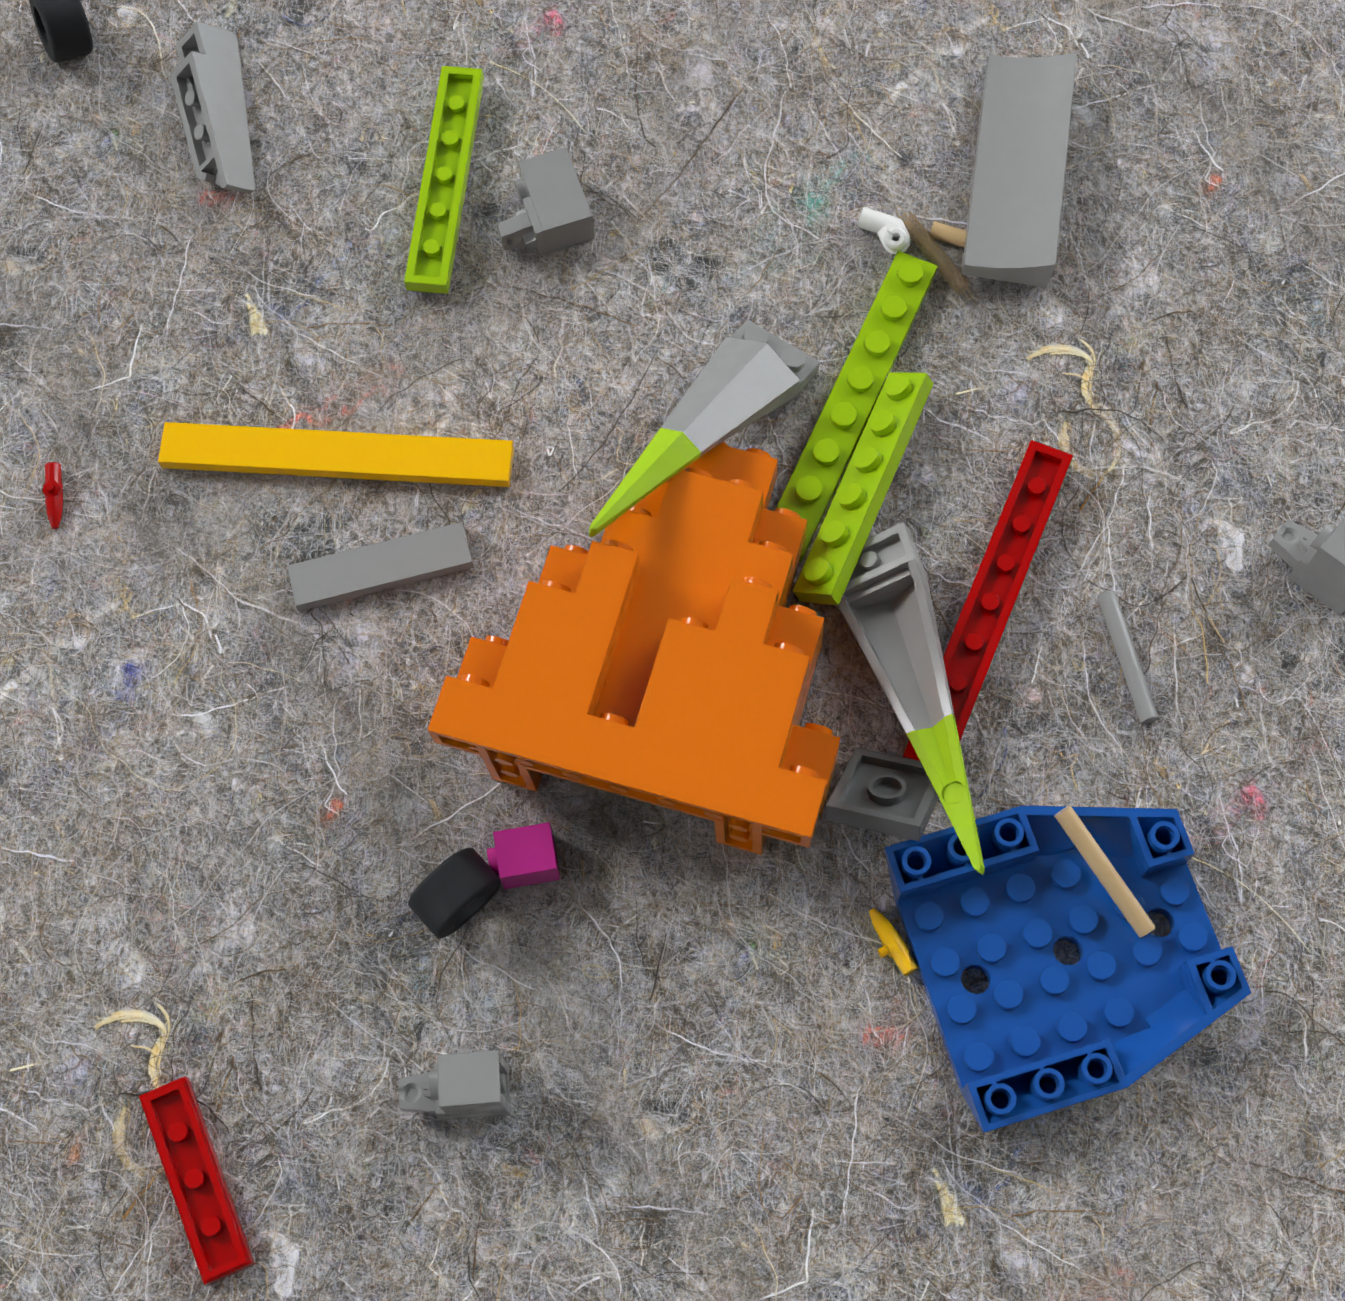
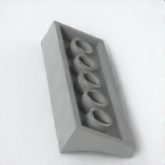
M1077 52L1034 58L989 55L985 70L961 274L1043 288L1047 287L1057 260Z

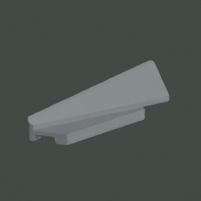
M196 21L175 45L181 63L170 75L196 177L200 180L220 185L225 189L249 194L255 190V180L238 38L234 32Z

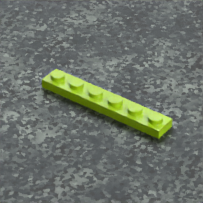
M442 66L404 278L407 291L449 294L484 84L483 69Z
M889 372L792 591L801 602L839 605L934 383L927 373Z

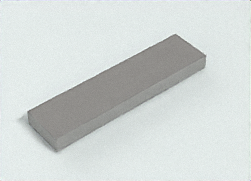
M463 522L287 565L295 606L298 612L474 568Z

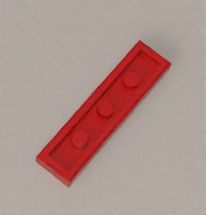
M184 1076L140 1095L139 1099L203 1284L209 1286L255 1265L190 1079Z

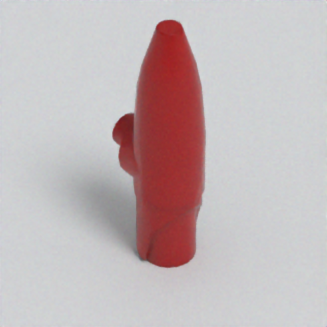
M48 462L44 465L45 483L42 491L45 495L46 512L52 529H58L63 514L62 469L60 463Z

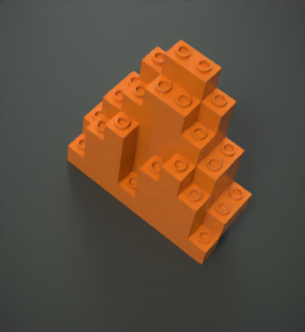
M723 441L671 477L669 481L667 480L607 526L601 542L592 540L589 551L576 545H565L564 548L551 545L539 582L528 581L509 641L492 635L486 636L485 640L471 636L457 678L446 675L427 729L433 741L437 744L480 755L492 779L537 792L542 773L714 821L716 842L762 855L768 836L810 848L819 814L823 813L837 764L841 737L833 736L831 729L819 724L806 723L804 727L799 726L822 646L824 618L817 616L814 610L805 606L791 605L789 608H786L806 539L807 519L800 518L798 513L785 508H776L774 511L768 510L777 479L778 459L772 458L769 453L761 449L747 448L746 450L729 447Z

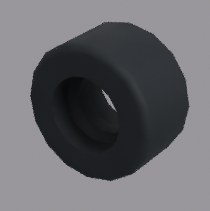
M29 0L39 37L51 61L58 63L92 53V35L81 0Z
M465 848L453 854L434 869L411 894L408 905L438 939H441L457 931L480 911L497 893L501 886V880L473 848Z

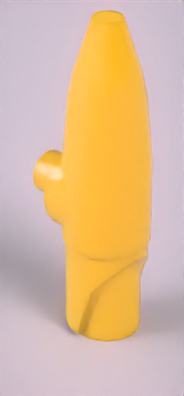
M872 908L869 910L873 927L882 944V947L877 949L879 956L883 958L888 955L890 958H893L904 976L915 972L919 967L909 954L908 947L897 930L877 909Z

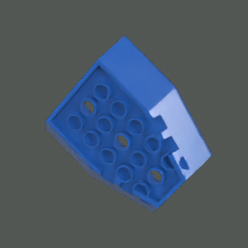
M1022 805L976 819L975 822L985 868L983 875L973 868L954 827L923 835L920 841L910 839L884 847L897 911L915 962L919 967L918 971L959 1089L983 1133L1126 1089L1251 994L1233 946L1221 949L1187 865V862L1195 852L1177 809L1072 807L1147 914L1157 912L1168 919L1170 932L1163 937H1158L1151 933L1143 937H1139L1054 817L1055 814L1067 806ZM1062 940L1075 944L1079 950V961L1073 965L1060 963L1054 956V944ZM968 969L982 971L988 979L987 990L980 994L968 992L961 982L962 973Z

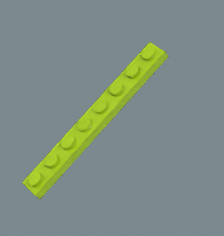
M897 251L776 507L792 510L798 513L800 518L807 519L806 539L799 559L801 562L807 553L866 426L885 380L892 370L936 275L938 266Z

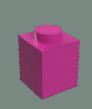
M550 822L493 832L495 847L487 848L488 864L500 877L504 889L561 880L554 834Z

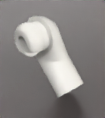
M867 207L863 208L858 221L859 228L876 233L885 250L891 254H896L897 251L904 252L908 249L910 236L902 219Z

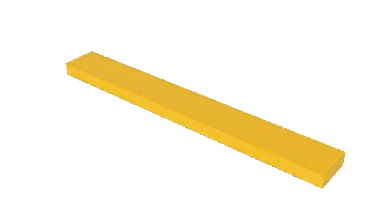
M165 422L158 463L161 468L510 487L514 444L510 440Z

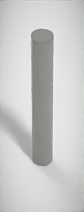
M1115 591L1103 592L1097 598L1140 723L1154 722L1159 717Z

